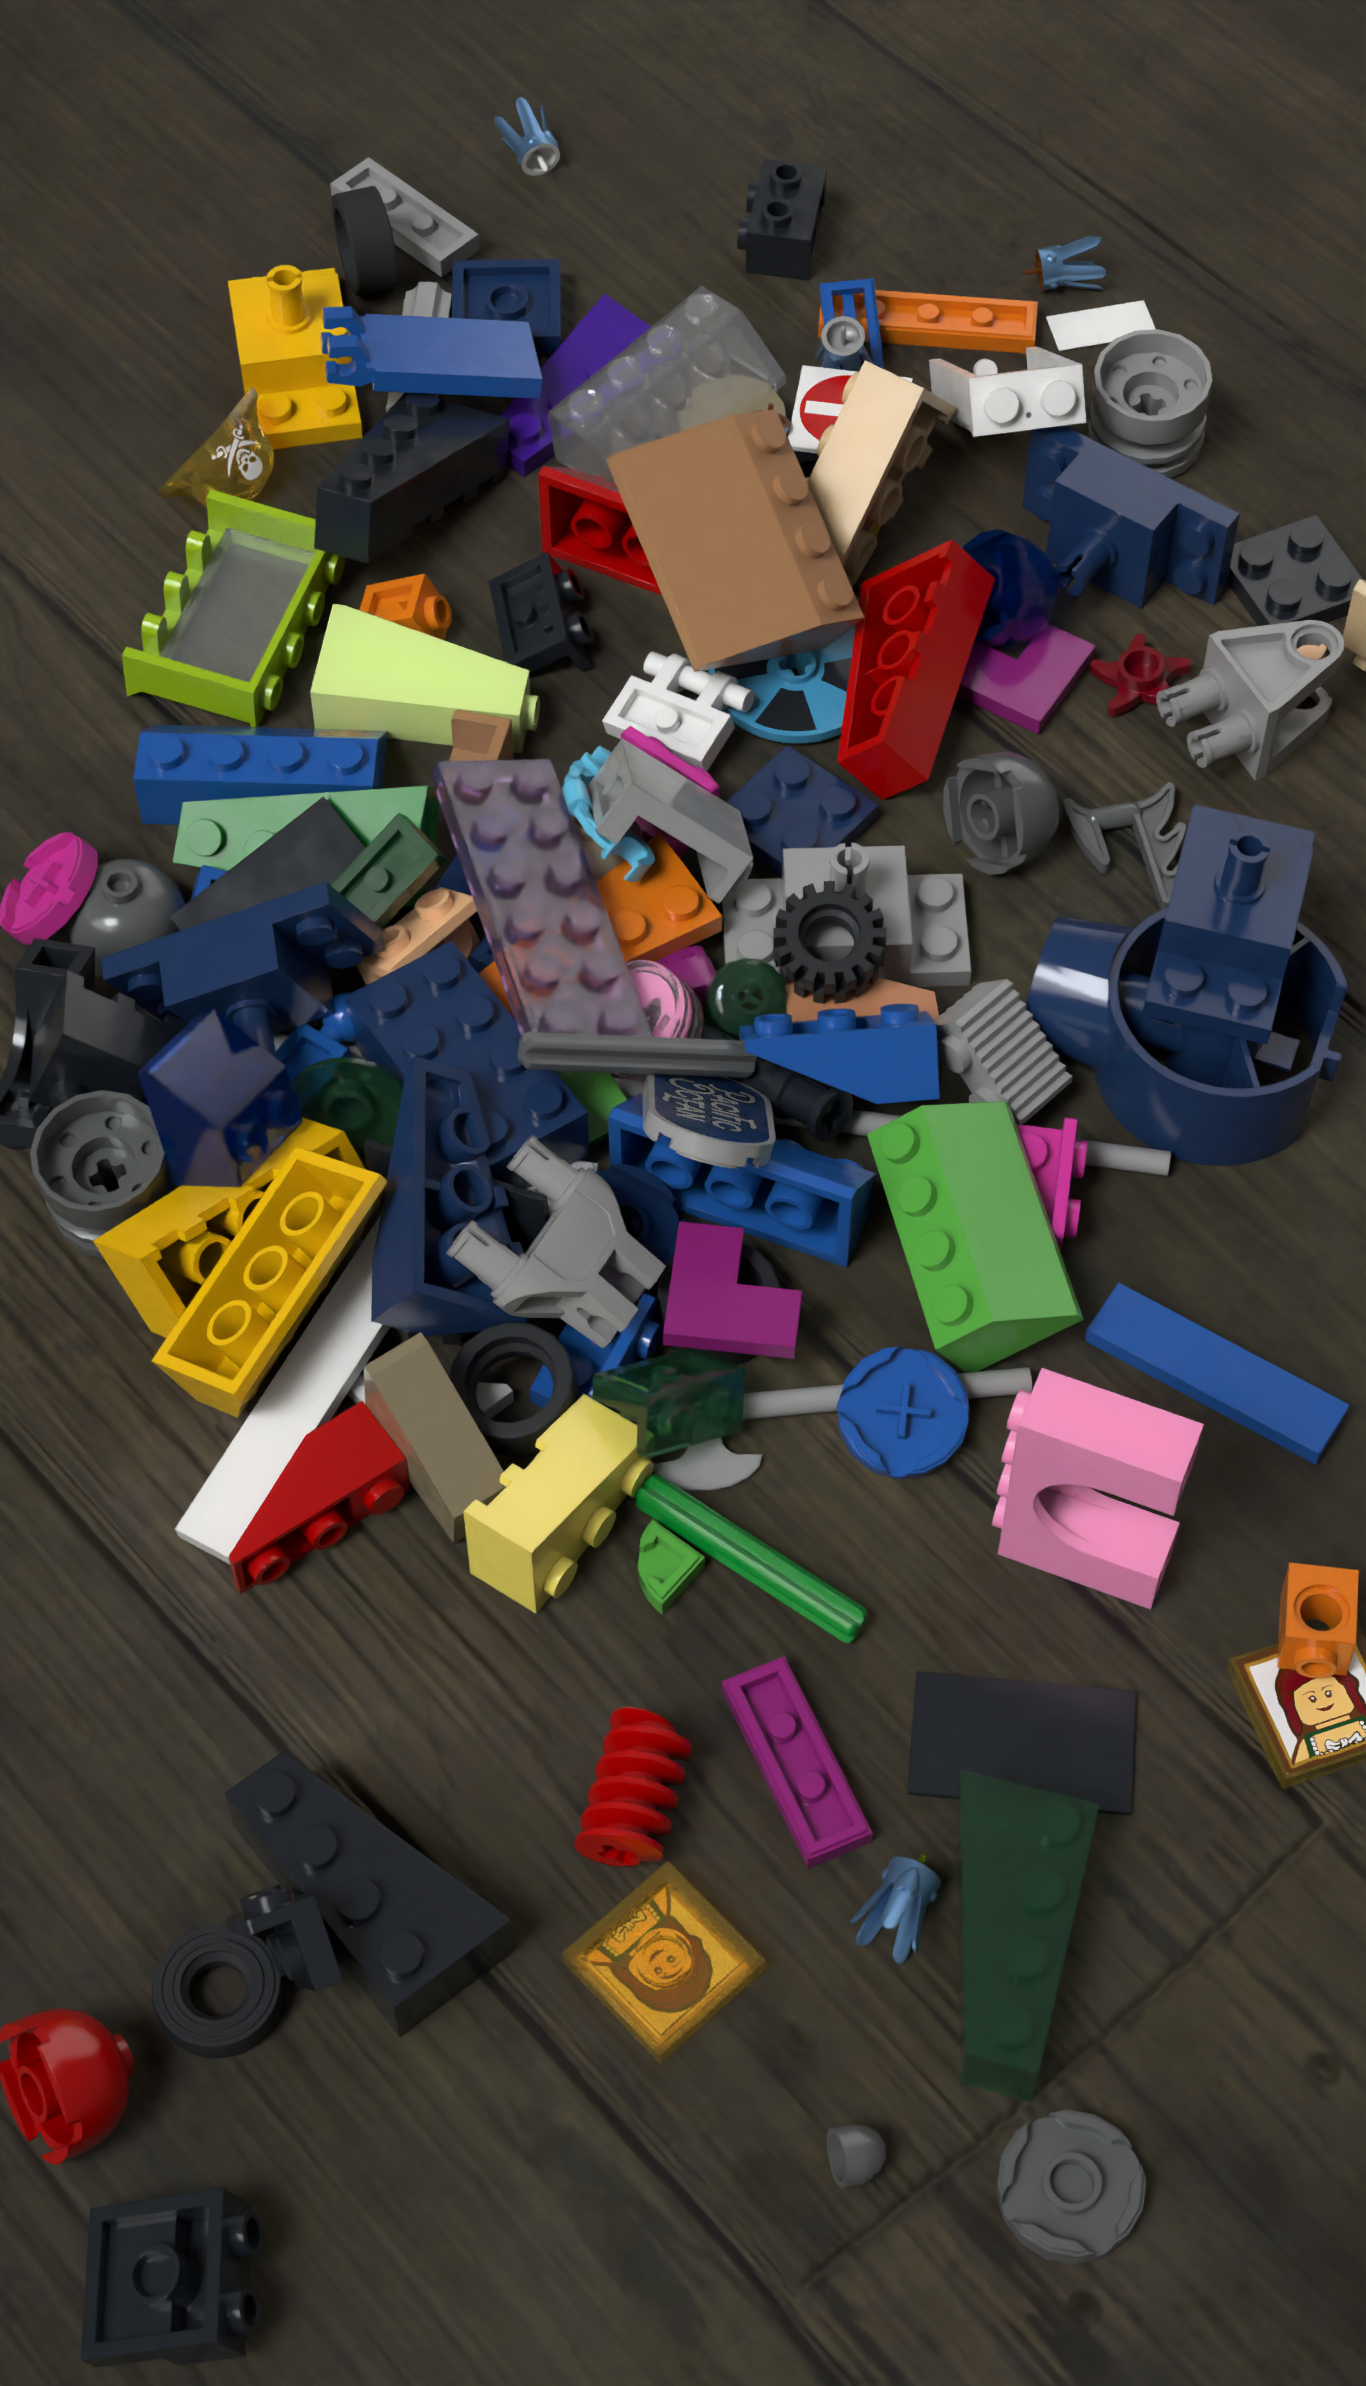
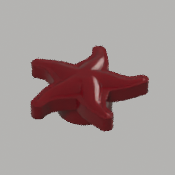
M1139 633L1135 635L1129 649L1121 654L1118 661L1105 663L1098 659L1091 660L1090 673L1102 682L1117 688L1116 697L1108 702L1107 710L1108 715L1114 717L1128 711L1141 701L1157 705V693L1170 688L1168 683L1177 675L1189 674L1192 663L1189 658L1163 657L1156 649L1146 646V636Z

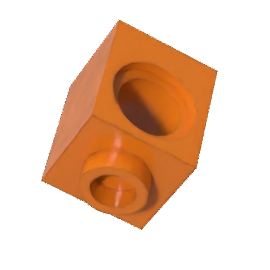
M1289 1562L1280 1595L1277 1668L1296 1670L1300 1675L1310 1678H1326L1334 1674L1347 1675L1356 1646L1359 1570ZM1319 1620L1327 1624L1331 1630L1317 1631L1307 1626L1304 1621Z

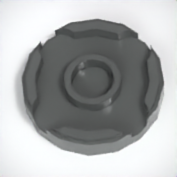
M1062 2110L1049 2113L1048 2117L1037 2119L1033 2123L1030 2121L1015 2132L1001 2155L996 2195L1004 2222L1022 2245L1045 2259L1075 2265L1103 2259L1127 2241L1143 2211L1146 2179L1142 2164L1139 2165L1138 2158L1132 2151V2144L1120 2129L1095 2114Z

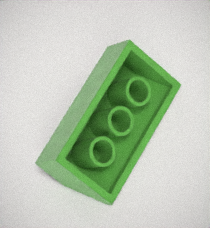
M1005 1101L922 1105L867 1134L936 1351L964 1372H978L1084 1320L1013 1113Z

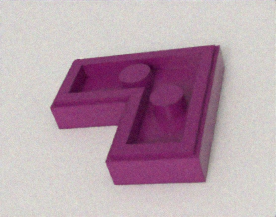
M1046 622L1018 659L975 640L956 696L1039 734L1088 668L1091 660L1094 659L1096 645Z
M679 1221L663 1331V1345L795 1359L802 1291L738 1284L744 1228Z

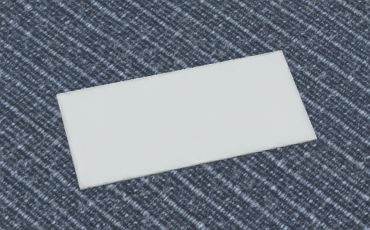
M1144 300L1046 316L1059 351L1110 343L1114 339L1133 331L1155 329Z

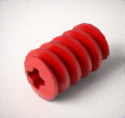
M630 1706L618 1708L610 1716V1726L612 1729L604 1736L603 1752L605 1754L597 1761L595 1767V1776L598 1780L589 1788L588 1802L590 1805L582 1812L581 1828L583 1831L575 1837L574 1848L581 1856L594 1862L613 1867H628L638 1865L641 1861L658 1862L663 1859L664 1847L648 1836H665L670 1833L671 1821L665 1815L655 1810L671 1811L677 1808L679 1802L678 1795L666 1786L683 1783L686 1772L683 1767L672 1760L688 1759L692 1755L693 1746L686 1738L676 1734L675 1728L664 1717L645 1709Z

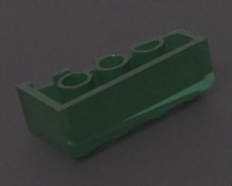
M961 1769L955 1798L960 2084L1032 2102L1100 1804Z

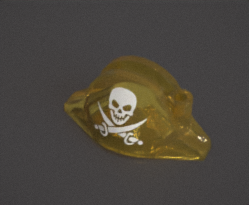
M253 387L249 389L214 434L160 488L159 496L167 500L178 497H194L207 508L206 496L210 489L252 501L260 494L271 474L274 465V453L271 442L258 419V393Z

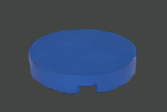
M901 1347L884 1348L862 1359L846 1377L836 1407L839 1434L851 1456L869 1471L895 1480L921 1478L943 1467L960 1448L969 1421L967 1391L956 1371L936 1354L921 1349L916 1351L910 1348L901 1349Z

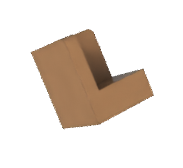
M457 709L454 711L451 719L453 750L441 781V787H443L442 799L484 807L489 805L499 809L514 766L511 719Z

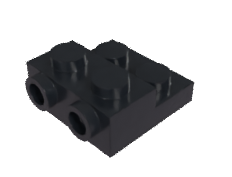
M225 2188L90 2208L81 2361L94 2367H104L164 2358L176 2365H186L246 2356L247 2335L254 2334L258 2330L261 2320V2307L258 2295L249 2286L250 2258L260 2255L264 2243V2233L258 2214L252 2210V2204Z

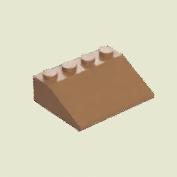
M776 409L732 414L614 453L606 459L694 672L825 649L865 618Z

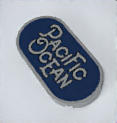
M647 1074L642 1092L643 1130L654 1142L659 1140L662 1133L671 1138L669 1148L675 1150V1153L692 1160L720 1167L736 1169L738 1167H746L748 1158H754L753 1164L757 1168L763 1167L770 1162L776 1135L771 1102L764 1094L728 1077Z

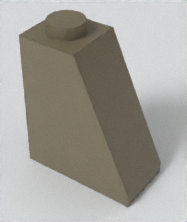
M420 1332L364 1366L365 1405L406 1457L409 1482L451 1541L456 1543L466 1536L463 1511L475 1499L486 1506L490 1504L506 1488V1486L499 1483L500 1475L504 1471L430 1344Z

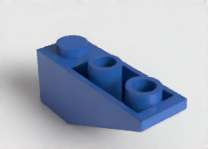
M915 1004L886 1005L880 1008L881 1015L856 1017V1013L852 1009H828L817 1013L818 1020L792 1022V1016L789 1014H765L755 1017L754 1025L739 1026L740 1040L747 1053L875 1104L940 1099L936 1023L927 1011L919 1012V1007Z

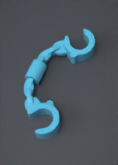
M598 746L592 755L586 752L580 760L573 762L569 768L570 771L564 778L562 793L569 813L577 818L585 832L603 848L601 858L606 860L610 854L623 857L632 866L624 879L629 882H639L655 861L651 848L629 829L618 844L597 833L594 817L590 813L592 803L587 791L588 785L611 754L607 749Z

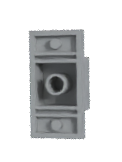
M842 843L836 847L783 849L782 878L747 879L737 891L729 890L722 900L726 992L777 991L776 978L778 967H775L773 958V928H776L777 913L779 909L786 911V899L793 893L801 899L804 886L813 883L816 893L823 892L824 881H835V892L843 893L846 883L856 887V898L860 899L864 893H867L873 899V911L880 908L884 917L883 927H886V948L883 967H879V978L914 987L970 986L971 965L963 875H907L905 846L863 847L859 844L851 843V847H845V843ZM824 924L815 927L809 932L805 945L809 953L819 960L838 961L851 952L854 941L851 934L845 928L834 924Z

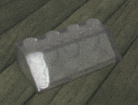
M700 286L548 412L555 458L568 468H573L592 476H599L615 483L606 459L612 454L732 414L751 412L786 384V375L742 310L705 287Z

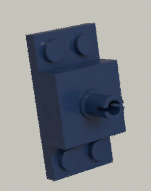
M1066 426L1031 430L1022 508L1035 514L1038 518L1050 522L1045 559L1056 565L1052 571V577L1055 584L1062 591H1065L1069 584L1076 579L1074 585L1069 589V594L1072 596L1080 595L1090 582L1142 609L1166 581L1178 587L1184 593L1194 595L1213 606L1226 592L1240 513Z
M1193 804L1142 1016L1268 1044L1283 977L1292 950L1314 850H1312L1316 832Z
M325 881L102 957L101 963L103 980L123 995L135 999L136 1004L161 1022L169 1014L233 1042L234 1047L237 1048L238 1071L247 1076L265 1075L263 1062H266L267 1071L270 1073L274 1072L279 1066L273 1034L335 1014L329 969H343L356 966L363 961L364 957L385 951L382 928Z

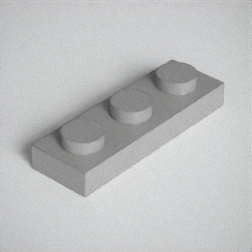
M369 157L330 183L331 196L341 192L376 186L386 207L395 245L440 277L453 270V261L467 260L480 250L478 233Z

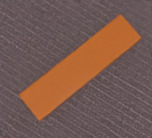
M875 290L881 343L1026 354V348L1034 347L1038 302ZM863 293L853 294L856 320L864 328V342H869ZM842 295L832 296L834 318L844 316ZM821 308L818 325L819 339H821V331L823 329Z

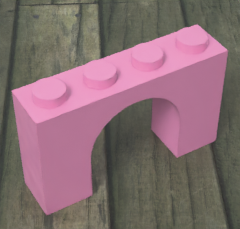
M1041 1368L1032 1392L1023 1389L1019 1390L1007 1422V1429L1011 1430L1002 1456L1001 1462L1005 1463V1467L997 1488V1495H1000V1499L992 1520V1526L1002 1529L998 1555L1151 1609L1172 1555L1180 1522L1115 1500L1091 1488L1174 1516L1197 1455L1204 1424Z

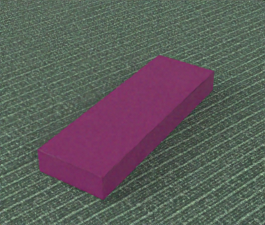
M785 1656L722 1681V1693L807 1869L872 1843L873 1833Z

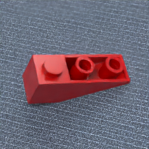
M363 1401L305 1435L228 1556L235 1587L240 1594L257 1584L267 1585L274 1582L288 1570L292 1562L314 1549L323 1550L334 1545L345 1535L349 1527L370 1514L380 1515L389 1511L400 1502L404 1493L411 1490L406 1457Z

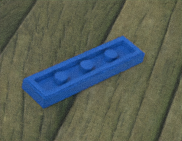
M1119 1282L1086 1331L1085 1341L1315 1465L1348 1413L1349 1404Z

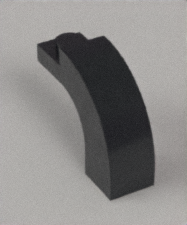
M34 938L15 967L16 1014L14 1034L8 1062L0 1080V1144L6 1148L16 1150L31 1149L37 1128L54 1109L51 1106L29 1102L33 1040L67 970L84 977V988L95 993V947Z

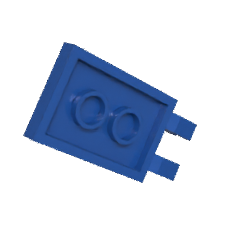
M351 306L323 307L322 319L324 329L333 330L343 327L348 329V331L339 336L333 335L330 332H321L320 344L322 354H328L329 358L336 359L342 356L353 358L347 364L326 361L325 375L327 383L361 387L372 382L373 391L540 399L543 378L529 322L383 314L358 316Z

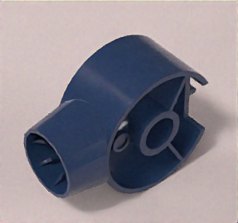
M1167 908L1149 916L1135 928L1057 916L1045 942L1026 1001V1010L1033 1014V1020L1040 1025V1031L1046 1035V1041L1053 1045L1054 1050L1094 1070L1095 1080L1106 1106L1127 1131L1153 1149L1171 1151V1157L1216 1166L1255 1162L1284 1150L1298 1140L1317 1080L1334 1081L1342 1057L1340 1053L1331 1051L1328 1047L1348 987L1341 967L1334 955L1312 931L1300 922L1297 923L1273 1024L1287 1013H1290L1305 1031L1313 1047L1314 1055L1310 1066L1298 1075L1273 1085L1260 1087L1255 1072L1256 1063H1262L1290 1072L1300 1040L1271 1032L1268 1044L1266 1045L1142 1016ZM1142 1046L1152 1050L1163 1049L1169 1051L1167 1067L1148 1054Z

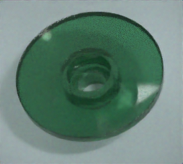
M350 1057L322 1060L302 1070L290 1083L284 1101L285 1120L297 1115L345 1132L359 1159H366L363 1144L367 1139L393 1147L404 1085L388 1069L368 1060Z

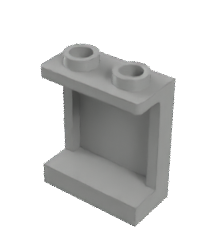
M621 739L588 785L597 833L618 844L639 815L697 851L707 896L719 904L729 890L737 891L745 883L753 867V854L740 811L631 743Z

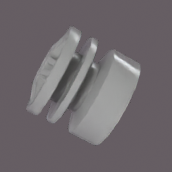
M1159 329L1133 331L1114 339L1100 353L1094 368L1092 384L1093 402L1089 413L1088 438L1168 478L1184 473L1198 459L1204 442V429L1207 421L1206 411L1209 406L1213 381L1210 362L1199 346L1180 334Z

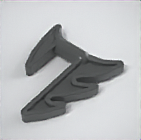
M1167 782L1153 796L1134 803L1128 802L1090 809L1078 805L1071 798L1063 800L1062 813L1073 837L1084 855L1100 873H1108L1110 856L1101 831L1127 826L1133 827L1160 910L1167 908L1178 864L1172 871H1169V869L1172 867L1183 844L1186 831L1185 823L1178 822L1173 830L1165 836H1161L1167 828L1173 811L1174 783Z

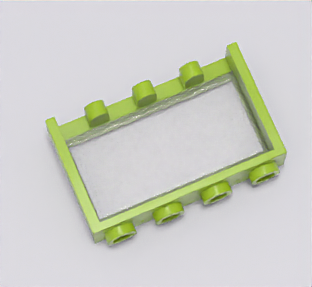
M210 489L206 496L209 529L206 534L194 530L190 531L185 546L187 559L185 574L172 571L167 574L163 588L165 612L162 616L152 613L145 615L141 627L143 651L126 646L122 653L127 697L139 692H145L250 723L251 727H258L266 710L273 711L276 708L282 693V678L288 667L295 668L299 663L304 647V634L309 625L316 626L320 621L325 604V593L330 584L337 585L340 581L346 557L314 549L316 519Z

